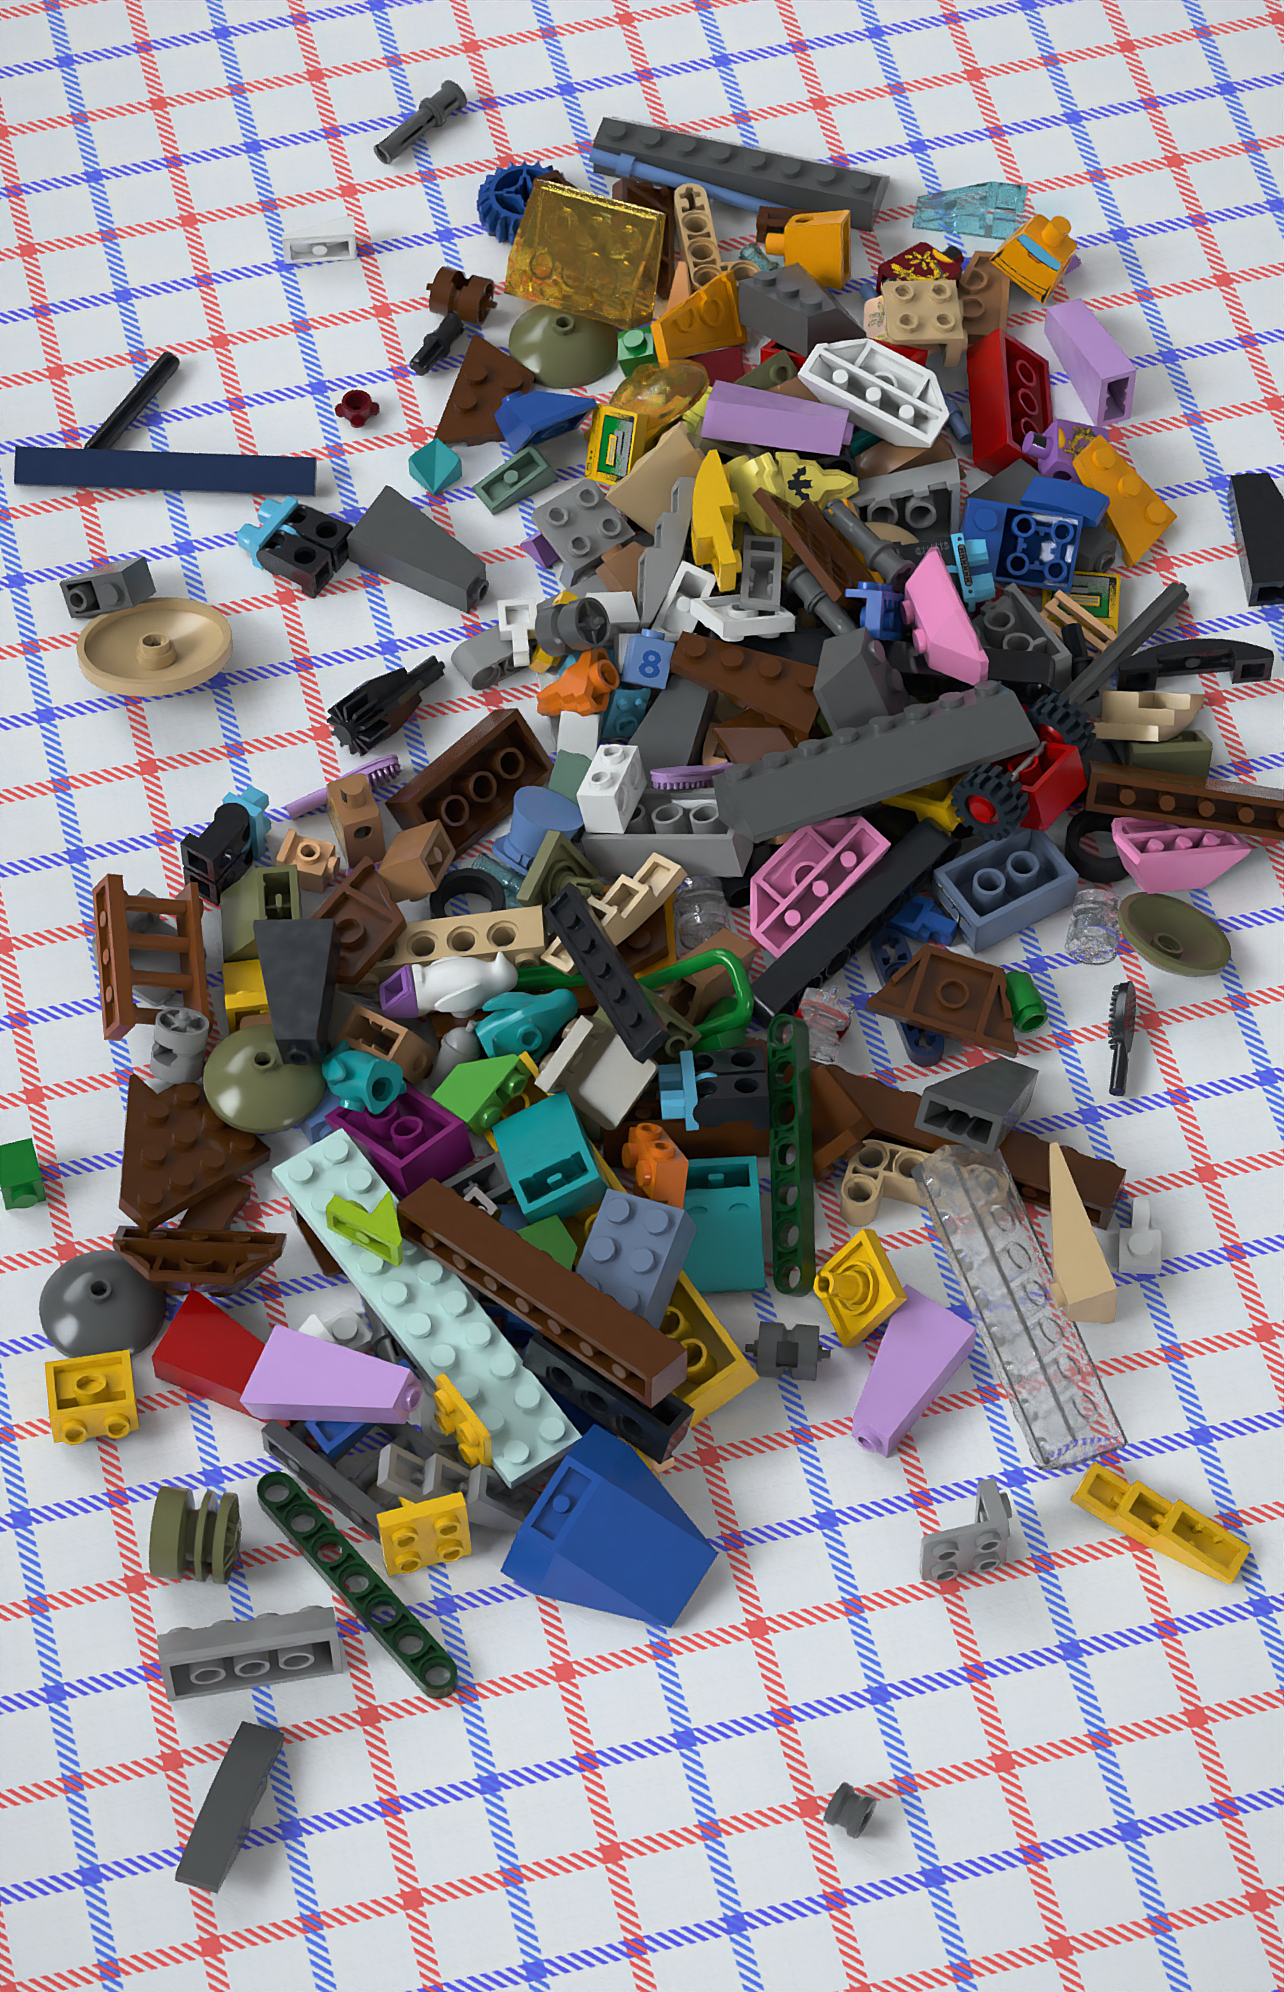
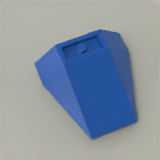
M594 1424L565 1456L524 1520L500 1572L537 1596L672 1629L718 1556V1553L633 1448Z

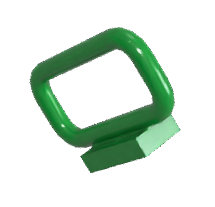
M724 948L708 950L637 979L640 984L652 991L718 964L726 967L737 995V1008L734 1012L694 1027L702 1036L689 1050H692L693 1056L703 1051L733 1049L747 1043L743 1029L738 1027L746 1023L753 1013V991L740 958L732 951Z

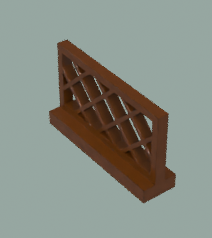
M760 487L753 494V497L833 602L848 609V614L861 628L860 614L863 606H866V599L845 597V589H857L858 582L877 583L835 527L823 518V512L815 502L807 499L798 508Z

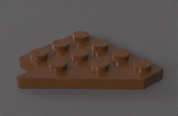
M134 1073L129 1077L118 1208L143 1231L148 1233L268 1162L271 1148L255 1134L236 1129L221 1120L211 1109L204 1090L195 1082L174 1084L157 1094Z

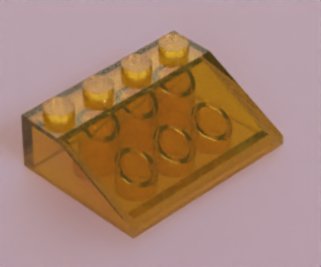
M537 179L508 257L504 293L629 330L650 323L653 319L666 214L543 179Z

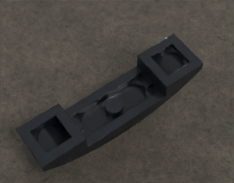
M1203 638L1164 643L1138 652L1119 663L1116 691H1153L1156 688L1158 677L1229 672L1232 684L1270 681L1274 654L1273 651L1261 646L1227 639Z

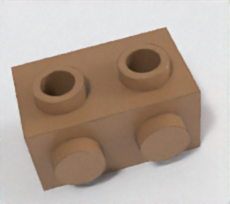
M438 819L398 832L377 870L382 882L384 881L395 904L408 899L411 902H416L438 889L456 851Z

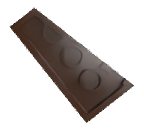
M682 631L670 659V671L712 693L719 691L730 697L731 703L745 710L749 707L765 715V721L777 727L784 725L795 731L796 737L804 741L810 740L821 712L813 692L818 667Z

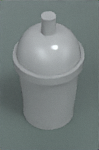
M469 1020L466 1027H455L443 1036L441 1040L442 1046L428 1077L429 1084L436 1090L457 1064L473 1062L479 1059L481 1043L474 1031L477 1025L475 1021Z

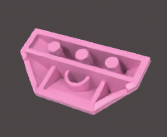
M938 546L931 547L905 584V600L900 602L901 617L905 625L910 624L913 630L914 648L918 654L923 653L929 668L975 685L978 682L987 680L989 659L982 648Z
M862 816L831 818L797 829L750 879V934L778 959L881 860L891 846V843Z
M1132 817L1114 818L1111 824L1113 840L1125 870L1136 880L1137 886L1148 894L1205 888L1245 858L1252 849L1237 833Z

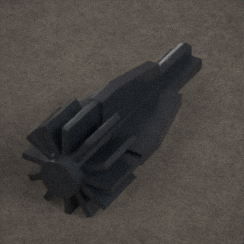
M432 655L410 672H407L405 667L367 680L328 709L327 712L331 717L327 719V723L335 726L331 732L332 736L336 735L341 747L349 745L350 754L354 755L359 752L360 756H364L403 726L423 701L419 693L445 675L443 672L445 664L443 661H437L435 655Z

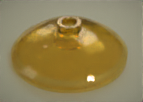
M668 359L643 364L621 382L609 398L607 404L648 414L647 431H650L675 420L691 409L705 394L710 378L702 364L688 359Z

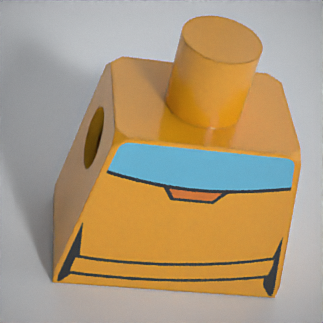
M1036 214L1007 237L988 261L1041 304H1044L1061 282L1078 246L1068 236L1071 231V224L1066 218L1054 216L1049 221L1042 214Z

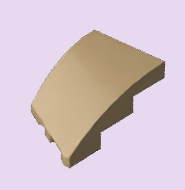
M682 421L664 433L657 446L637 460L631 472L610 487L605 497L608 502L653 537L655 536V523L663 511L671 512V488L680 476L694 477L696 482L697 474L705 459L700 448L694 449L686 436L688 428Z
M1103 690L1101 722H1093L1095 729L1092 732L1096 733V738L1166 741L1177 736L1193 721L1204 703V694Z

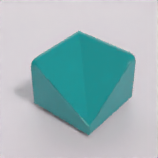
M438 438L426 444L408 459L409 475L433 496L462 477V461L460 457Z

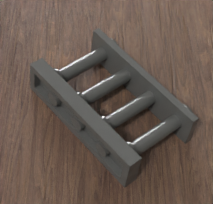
M272 1419L261 1429L263 1447L268 1454L381 1545L377 1514L401 1508L402 1503L399 1501L398 1495H395L387 1504L380 1503L379 1505L368 1496L367 1490L378 1479L380 1454L355 1478H345L336 1470L335 1466L372 1429L334 1459H331L325 1451L315 1453L305 1445L304 1439L311 1433L304 1425L307 1420H299L293 1427L287 1426L284 1428ZM406 1421L405 1424H377L381 1430L394 1439L391 1443L424 1460L437 1453L459 1465V1460L452 1450L443 1444L437 1446L409 1422Z

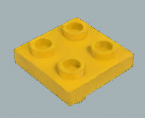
M863 1228L816 1272L814 1280L815 1293L820 1297L843 1347L855 1348L908 1299L875 1230Z
M462 1491L416 1504L399 1496V1501L402 1503L401 1508L377 1514L383 1561L388 1577L400 1573L410 1574L420 1568L441 1562H454L463 1556L472 1554L467 1508Z

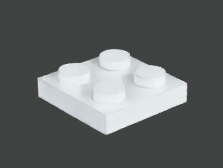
M740 594L691 599L690 614L725 641H741L744 639V636L750 635L776 638L782 632L795 631V616L781 605L779 612L741 609Z

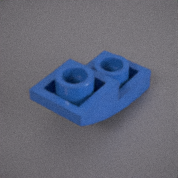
M1034 476L1020 500L1021 505L1025 507L1084 516L1082 523L1084 528L1097 527L1111 503L1108 496L1086 486L1061 479Z

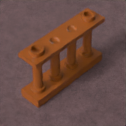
M107 873L92 889L104 1040L120 1041L136 1024L155 1025L156 1016L163 1009L137 1007L136 1003H133V986L182 990L184 1008L200 1012L208 1019L209 1035L213 1028L214 1016L208 1004L201 925L204 904L203 900L199 898L198 883L190 882L175 899L128 895L127 891L124 890L123 875ZM126 911L175 915L178 936L131 932L130 928H127ZM129 949L179 953L181 974L134 970V967L130 965Z

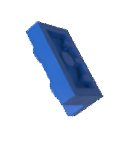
M858 582L857 589H845V597L866 599V606H863L860 614L861 628L867 627L874 639L902 641L903 620L900 613V602L905 600V594L894 593L893 585L873 582Z

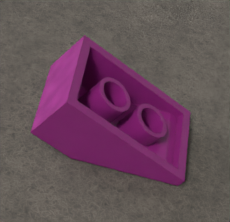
M407 1083L406 1092L397 1095L380 1114L375 1115L371 1113L365 1105L363 1112L338 1106L324 1116L326 1123L335 1132L343 1128L389 1189L403 1199L431 1178L442 1183L475 1158L464 1121Z

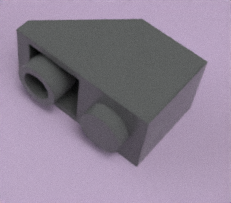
M145 556L115 561L59 582L71 619L134 608L157 592Z

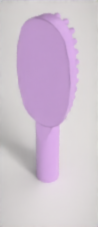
M387 755L364 764L338 779L360 773L365 774L372 791L371 785L378 789L377 782L381 786H384V779L389 783L390 775L392 779H396L395 773L397 776L401 773L400 763L396 755ZM326 787L285 805L291 820L326 804Z
M729 762L713 766L695 765L650 770L652 775L651 781H653L654 788L658 789L660 786L661 790L666 786L667 790L672 788L676 790L678 787L680 789H683V787L688 789L689 786L694 788L695 785L699 788L700 783L701 787L705 785L708 787L709 783L710 786H713L712 776L726 772V768L734 764Z

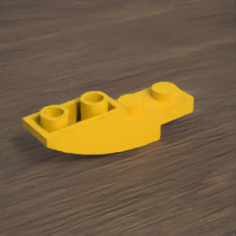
M715 449L709 450L696 477L692 504L691 543L695 565L711 564L719 591L722 592L735 590L736 573L742 572L740 552L738 549L733 550L732 548L734 515H739L740 508L736 491L730 492L731 478L729 467L727 464L721 463L718 451Z

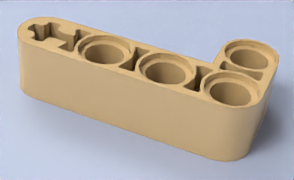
M686 183L679 186L674 192V223L682 261H686V264H688L691 295L723 271L731 269L734 271L739 295V281L753 277L756 272L761 271L759 266L749 260L721 262L705 189L695 183Z
M873 1139L862 1141L866 1147L850 1158L841 1188V1217L847 1224L855 1227H863L874 1221L882 1197L984 1223H996L1006 1217L1009 1210L1011 1193L1009 1178L997 1170ZM865 1164H874V1165H876L877 1167L867 1168V1167H865V1166H863V1165H865ZM913 1174V1175H916V1176H918V1177H916V1178H907V1177H905V1176H903V1175ZM952 1184L958 1187L952 1189L947 1188L944 1185ZM862 1198L867 1201L861 1203L855 1202L852 1199Z

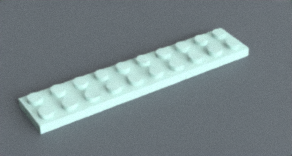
M343 1128L272 1169V1178L435 1390V1377L444 1373L486 1427L491 1436L492 1466L510 1489L518 1486L568 1454L582 1436L535 1375L522 1366L523 1360L455 1273L404 1238H402L403 1262L398 1268L327 1228L325 1207L334 1195L347 1202L348 1200H354L360 1203L371 1214L385 1194L391 1191ZM391 1191L394 1208L397 1216L396 1205L399 1203V1200Z

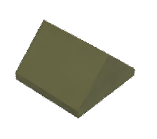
M1201 730L1182 731L1171 739L1159 742L1123 740L1126 766L1208 778L1213 750L1212 741Z

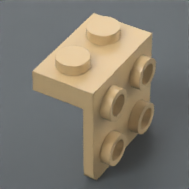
M956 280L885 282L882 287V297L889 342L895 345L941 344L943 366L958 367L961 352L967 351L968 335L967 330L962 329L964 308L963 301L958 300Z

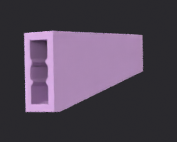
M1081 298L1048 307L1046 309L1044 333L1093 424L1096 427H1103L1131 419L1137 371L1134 364Z
M716 380L707 401L701 437L839 456L842 444L850 446L855 423L848 422L850 409Z
M907 1284L903 1287V1290L908 1299L892 1313L853 1415L852 1436L855 1437L857 1443L869 1452L876 1451L888 1458L975 1347L976 1327Z
M275 1324L239 1401L252 1416L260 1419L405 1424L410 1413L417 1409L421 1401L423 1385L411 1369Z

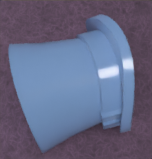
M537 786L522 787L516 791L514 796L510 832L495 840L492 852L504 863L526 876L548 830L560 831L570 841L584 823L580 808L568 798L552 790Z

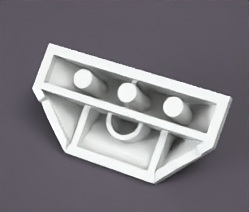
M870 338L846 340L832 344H816L798 373V378L823 404L850 409L848 421L855 423L857 426L895 446L930 448L949 419L950 414L945 405L935 373Z

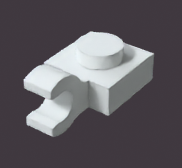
M536 598L497 601L500 641L512 640L514 667L530 666L528 639L536 638Z
M1133 1198L1131 1228H1119L1118 1273L1160 1275L1162 1267V1230L1149 1229L1150 1199Z

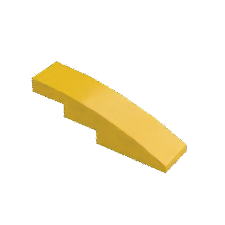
M1096 1461L1088 1467L1070 1498V1501L1145 1546L1229 1585L1234 1581L1252 1548L1179 1499L1172 1504L1138 1480L1130 1485Z

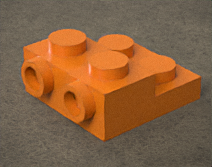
M641 1123L637 1127H630L628 1143H625L622 1148V1162L636 1180L633 1185V1195L683 1209L689 1161L662 1127L652 1123Z

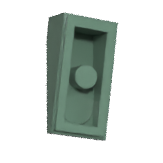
M530 443L474 485L472 490L494 515L548 487L558 478L551 465L534 445Z

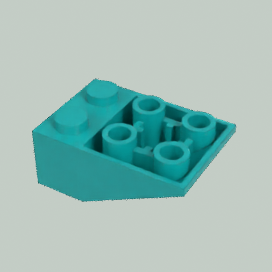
M566 1089L491 1126L509 1182L523 1214L531 1224L555 1214L562 1221L602 1201L607 1188L611 1189Z
M756 1156L688 1160L689 1166L683 1209L686 1210L698 1228L682 1267L683 1271L700 1294L765 1290L760 1192Z

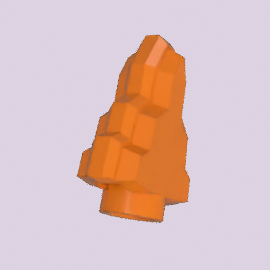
M599 647L582 653L576 663L566 668L558 681L546 686L536 696L538 701L537 712L542 716L555 717L560 715L561 711L577 712L582 717L590 714H599L606 711L610 692L615 690L620 683L618 671L611 663L607 651L603 647Z

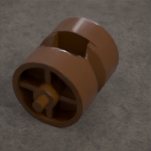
M442 266L438 270L433 284L428 283L426 290L430 291L429 310L442 316L454 315L456 313L461 321L481 326L485 322L490 309H496L497 302L493 301L494 281L478 275H471L467 279L463 271Z

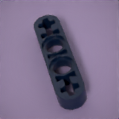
M883 928L870 941V958L882 988L901 967H904L912 959V953L905 936L893 928ZM884 944H888L891 949H895L894 961L891 963L887 949L882 948ZM894 1020L911 1062L921 1067H932L941 1061L945 1043L943 1035ZM924 1031V1039L928 1047H932L931 1051H926L923 1046H919V1033Z

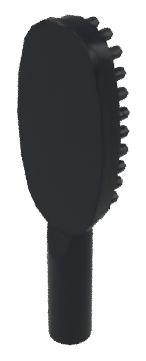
M1132 981L1123 982L1113 987L1112 995L1114 996L1111 997L1113 1002L1110 1003V1006L1113 1007L1109 1009L1112 1012L1109 1014V1017L1112 1019L1108 1021L1111 1024L1108 1027L1110 1031L1108 1037H1112V1039L1108 1043L1114 1044L1110 1045L1111 1050H1114L1109 1093L1113 1096H1123L1126 1092L1129 1063L1128 1053H1130L1136 1017V992Z

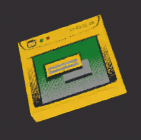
M597 403L598 406L593 410L584 478L614 485L629 474L635 462L643 457L648 414L609 404Z
M1074 571L1071 593H1063L1118 635L1121 574ZM1042 590L1041 612L1044 606L1054 598L1057 591ZM1058 605L1059 609L1065 612L1077 623H1080L1081 626H1083L1086 630L1092 633L1095 637H1097L1103 643L1107 642L1097 633H1095L1093 630L1087 627L1084 623L1078 620L1075 616L1069 613L1066 609ZM1053 615L1048 617L1059 628L1065 626Z

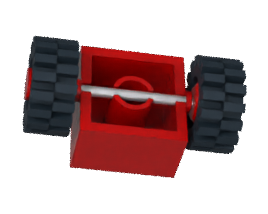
M1052 693L1050 696L1048 694L1043 695L1026 712L1039 738L1040 746L992 763H984L983 766L978 764L959 781L952 790L951 795L954 798L951 800V804L958 807L954 811L957 818L964 817L965 820L962 824L966 828L969 825L974 828L973 834L979 836L983 833L985 840L990 841L994 837L995 841H1001L1003 837L1004 839L1007 838L1017 826L1036 831H1046L1088 786L1081 758L1094 745L1093 741L1096 739V733L1092 732L1095 729L1094 723L1086 721L1090 717L1087 711L1081 713L1078 710L1081 706L1075 701L1071 705L1069 704L1070 697L1063 695L1059 699L1058 693Z

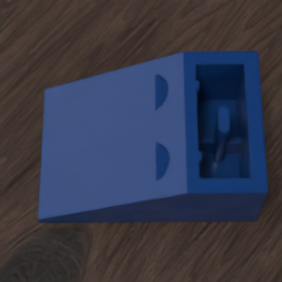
M971 497L965 499L960 533H963L964 541L985 539L989 558L988 564L970 567L971 576L992 573L994 582L1012 584L1014 582L1019 586L1054 591L1061 590L1062 592L1071 593L1084 516Z

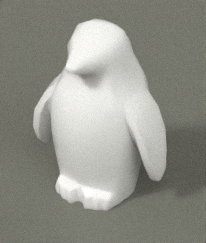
M501 951L498 952L496 960L493 962H486L473 957L450 956L434 961L430 966L426 967L420 964L412 965L419 1016L426 1015L432 1010H438L440 1012H451L457 1018L470 1017L491 998L509 992L516 986L518 981L516 968L506 959Z

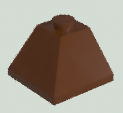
M751 708L711 730L733 764H750L762 760V756L769 752H786L798 748L797 745L804 741L796 737L795 731L784 725L777 727L765 721V715ZM816 722L810 739L821 740L827 738Z

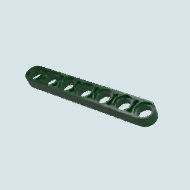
M779 1014L770 1022L767 1031L774 1286L780 1293L793 1297H804L813 1289L816 1277L808 1025L803 1019L789 1014ZM792 1024L793 1036L788 1043L784 1044L782 1038L783 1031L787 1025ZM793 1064L794 1076L788 1084H785L783 1078L785 1069L788 1065ZM791 1104H794L796 1110L795 1117L787 1125L785 1122V1112ZM795 1144L797 1150L796 1158L788 1165L786 1153L788 1148ZM793 1185H796L798 1190L797 1199L789 1206L787 1203V1193ZM794 1226H797L799 1237L794 1246L790 1247L788 1234ZM798 1267L800 1279L798 1284L791 1288L789 1276L791 1271Z
M280 1471L265 1474L257 1485V1496L261 1509L425 1695L434 1699L450 1696L458 1685L457 1666L454 1660L291 1476ZM273 1485H282L289 1491L288 1496L280 1502L269 1501L265 1497V1492ZM299 1515H309L315 1520L314 1526L306 1532L296 1531L292 1528L291 1523ZM326 1545H335L342 1551L341 1556L333 1562L322 1561L317 1554ZM353 1575H361L367 1578L369 1584L365 1590L354 1593L345 1588V1581ZM386 1605L395 1610V1617L387 1623H378L371 1617L372 1611L379 1606ZM407 1636H415L423 1642V1646L415 1654H406L398 1648L399 1642ZM434 1667L445 1668L451 1674L450 1679L446 1683L437 1686L430 1684L425 1677L427 1672Z

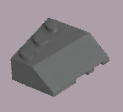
M799 263L772 271H759L753 277L739 281V322L805 358L809 357L816 344H832L840 341L866 338V332L832 293Z
M867 627L824 640L813 692L832 734L841 728H857L869 724V720L877 716H893L902 713L907 706L919 704L915 697L909 695L903 685L900 672L891 667L885 657L880 641L874 640Z

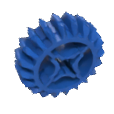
M524 160L518 166L509 162L507 169L497 167L494 175H486V180L484 184L480 185L478 191L477 211L479 212L481 226L486 227L488 236L496 235L499 243L509 240L512 248L518 243L524 244L526 249H528L530 243H537L542 247V242L534 233L532 181L539 175L554 171L552 165L542 168L539 161L534 165H528Z

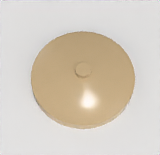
M158 597L148 598L134 608L106 612L97 616L81 632L76 650L82 674L95 686L120 695L151 697L181 692L198 686L214 677L230 660L233 651V639L228 620L215 608L190 599Z

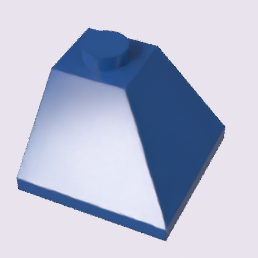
M538 390L523 395L522 391H517L501 400L502 405L496 411L494 417L512 454L515 455L530 443L537 446L578 429L598 405L595 399Z

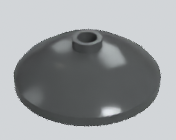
M98 1250L84 1253L61 1265L46 1282L39 1301V1316L44 1334L60 1353L69 1358L130 1350V1356L133 1357L144 1350L155 1339L166 1315V1296L164 1290H155L114 1250ZM98 1290H106V1293L100 1296L93 1294Z

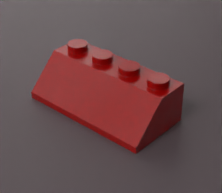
M998 328L969 346L966 351L974 465L979 470L994 477L1019 458H1022L1038 472V458L1023 453L1022 444L1028 432L1033 431L1042 435L1053 423L1049 361L1001 328Z

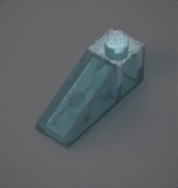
M989 181L918 196L912 228L1006 240L1024 223L1028 186Z

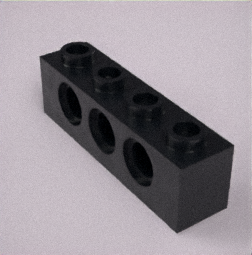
M537 1331L530 1338L522 1364L523 1367L531 1371L541 1382L660 1465L685 1438L695 1409L671 1392L654 1407L650 1408L541 1332Z

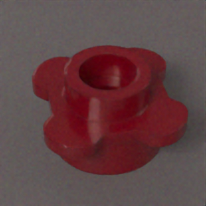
M363 390L347 392L342 398V403L335 406L336 416L344 417L354 428L363 427L368 418L376 416L380 412L379 404L372 402L370 395Z

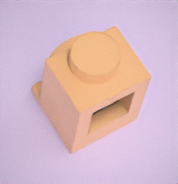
M288 829L276 858V866L297 864L300 888L324 894L329 879L335 880L338 875L340 857L336 856L335 844L299 836L296 830Z

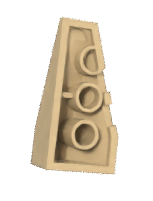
M1058 1142L1049 1144L1053 1284H1049V1292L1056 1309L1063 1307L1068 1321L1100 1324L1115 1322L1117 1286Z

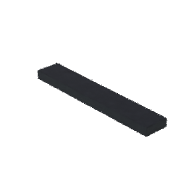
M568 882L542 912L632 1057L644 1064L671 1036V1033L580 889Z

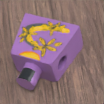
M1058 419L1042 435L1033 431L1028 432L1022 444V451L1038 458V472L1043 477L1061 479L1083 485L1071 462L1099 434L1109 443V430Z

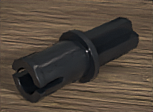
M447 315L433 333H429L424 337V345L409 363L410 369L414 370L417 375L424 376L440 358H446L450 353L451 345L465 331V328H462L464 326L463 322L454 315Z
M1071 623L1061 628L1064 645L1072 654V682L1095 660L1093 656L1088 655L1080 623ZM1097 690L1087 701L1095 699V697H1099V690Z

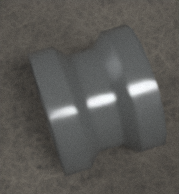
M843 1782L833 1795L825 1811L823 1821L831 1826L839 1824L845 1828L847 1835L857 1839L867 1826L875 1810L877 1799L869 1795L860 1796L855 1793L853 1786Z

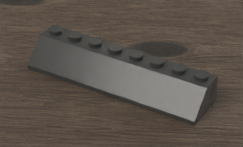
M603 117L593 141V148L619 156L621 153L634 156L635 161L792 209L827 212L850 210L851 228L872 232L890 181V175L618 117ZM593 163L594 173L621 179H632L639 183L642 181L652 182L653 186L658 187L665 186L634 175H630V178L615 174L616 170Z
M985 680L976 683L973 689L961 693H945L939 697V700L928 704L909 705L902 713L893 716H877L870 719L869 724L857 728H841L836 730L833 736L821 740L810 739L802 741L797 745L798 748L786 752H769L762 756V760L750 764L739 763L726 768V772L714 775L712 779L720 821L756 844L969 771L978 764L983 766L984 763H992L1039 747L1040 743L1015 692L999 684L997 681Z

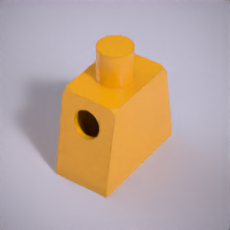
M850 210L792 216L785 226L784 234H767L765 242L766 254L785 256V266L799 263L823 286L842 289L851 277Z

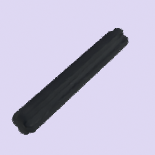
M164 352L93 434L83 449L109 450L180 365L178 357L174 356L171 352Z

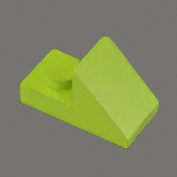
M391 1191L385 1194L371 1214L360 1203L354 1200H348L347 1202L334 1195L325 1207L327 1228L399 1268L403 1262L402 1238Z

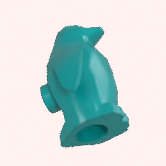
M556 989L551 993L531 995L524 992H506L491 998L483 1005V1011H496L484 1020L476 1022L475 1031L488 1058L511 1054L519 1056L526 1051L532 1060L535 1061L548 1049L552 1040L565 1024L574 1018L578 1012V1000L575 994L568 989Z
M341 1040L335 1050L328 1054L324 1059V1063H322V1075L326 1079L330 1091L336 1096L341 1097L339 1106L350 1110L363 1112L366 1105L371 1113L375 1115L380 1114L397 1095L404 1094L407 1090L406 1083L402 1079L403 1069L394 1061L387 1062V1060L380 1059L365 1051L350 1050L349 1043L346 1040Z

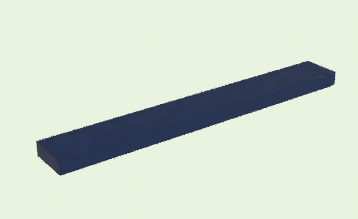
M15 446L14 484L17 486L316 497V457Z

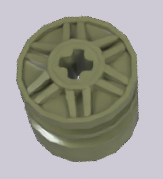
M161 1486L155 1501L150 1531L149 1570L151 1576L182 1580L189 1561H194L196 1581L206 1582L212 1566L214 1583L227 1585L239 1554L242 1523L239 1515L238 1494L224 1492L218 1508L216 1492L207 1490L200 1509H195L192 1489Z

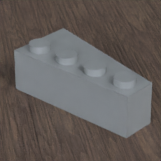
M958 458L858 480L859 491L847 500L853 503L863 523L883 522L898 526L912 534L919 542H925L938 537H951L952 534L959 533L961 481Z

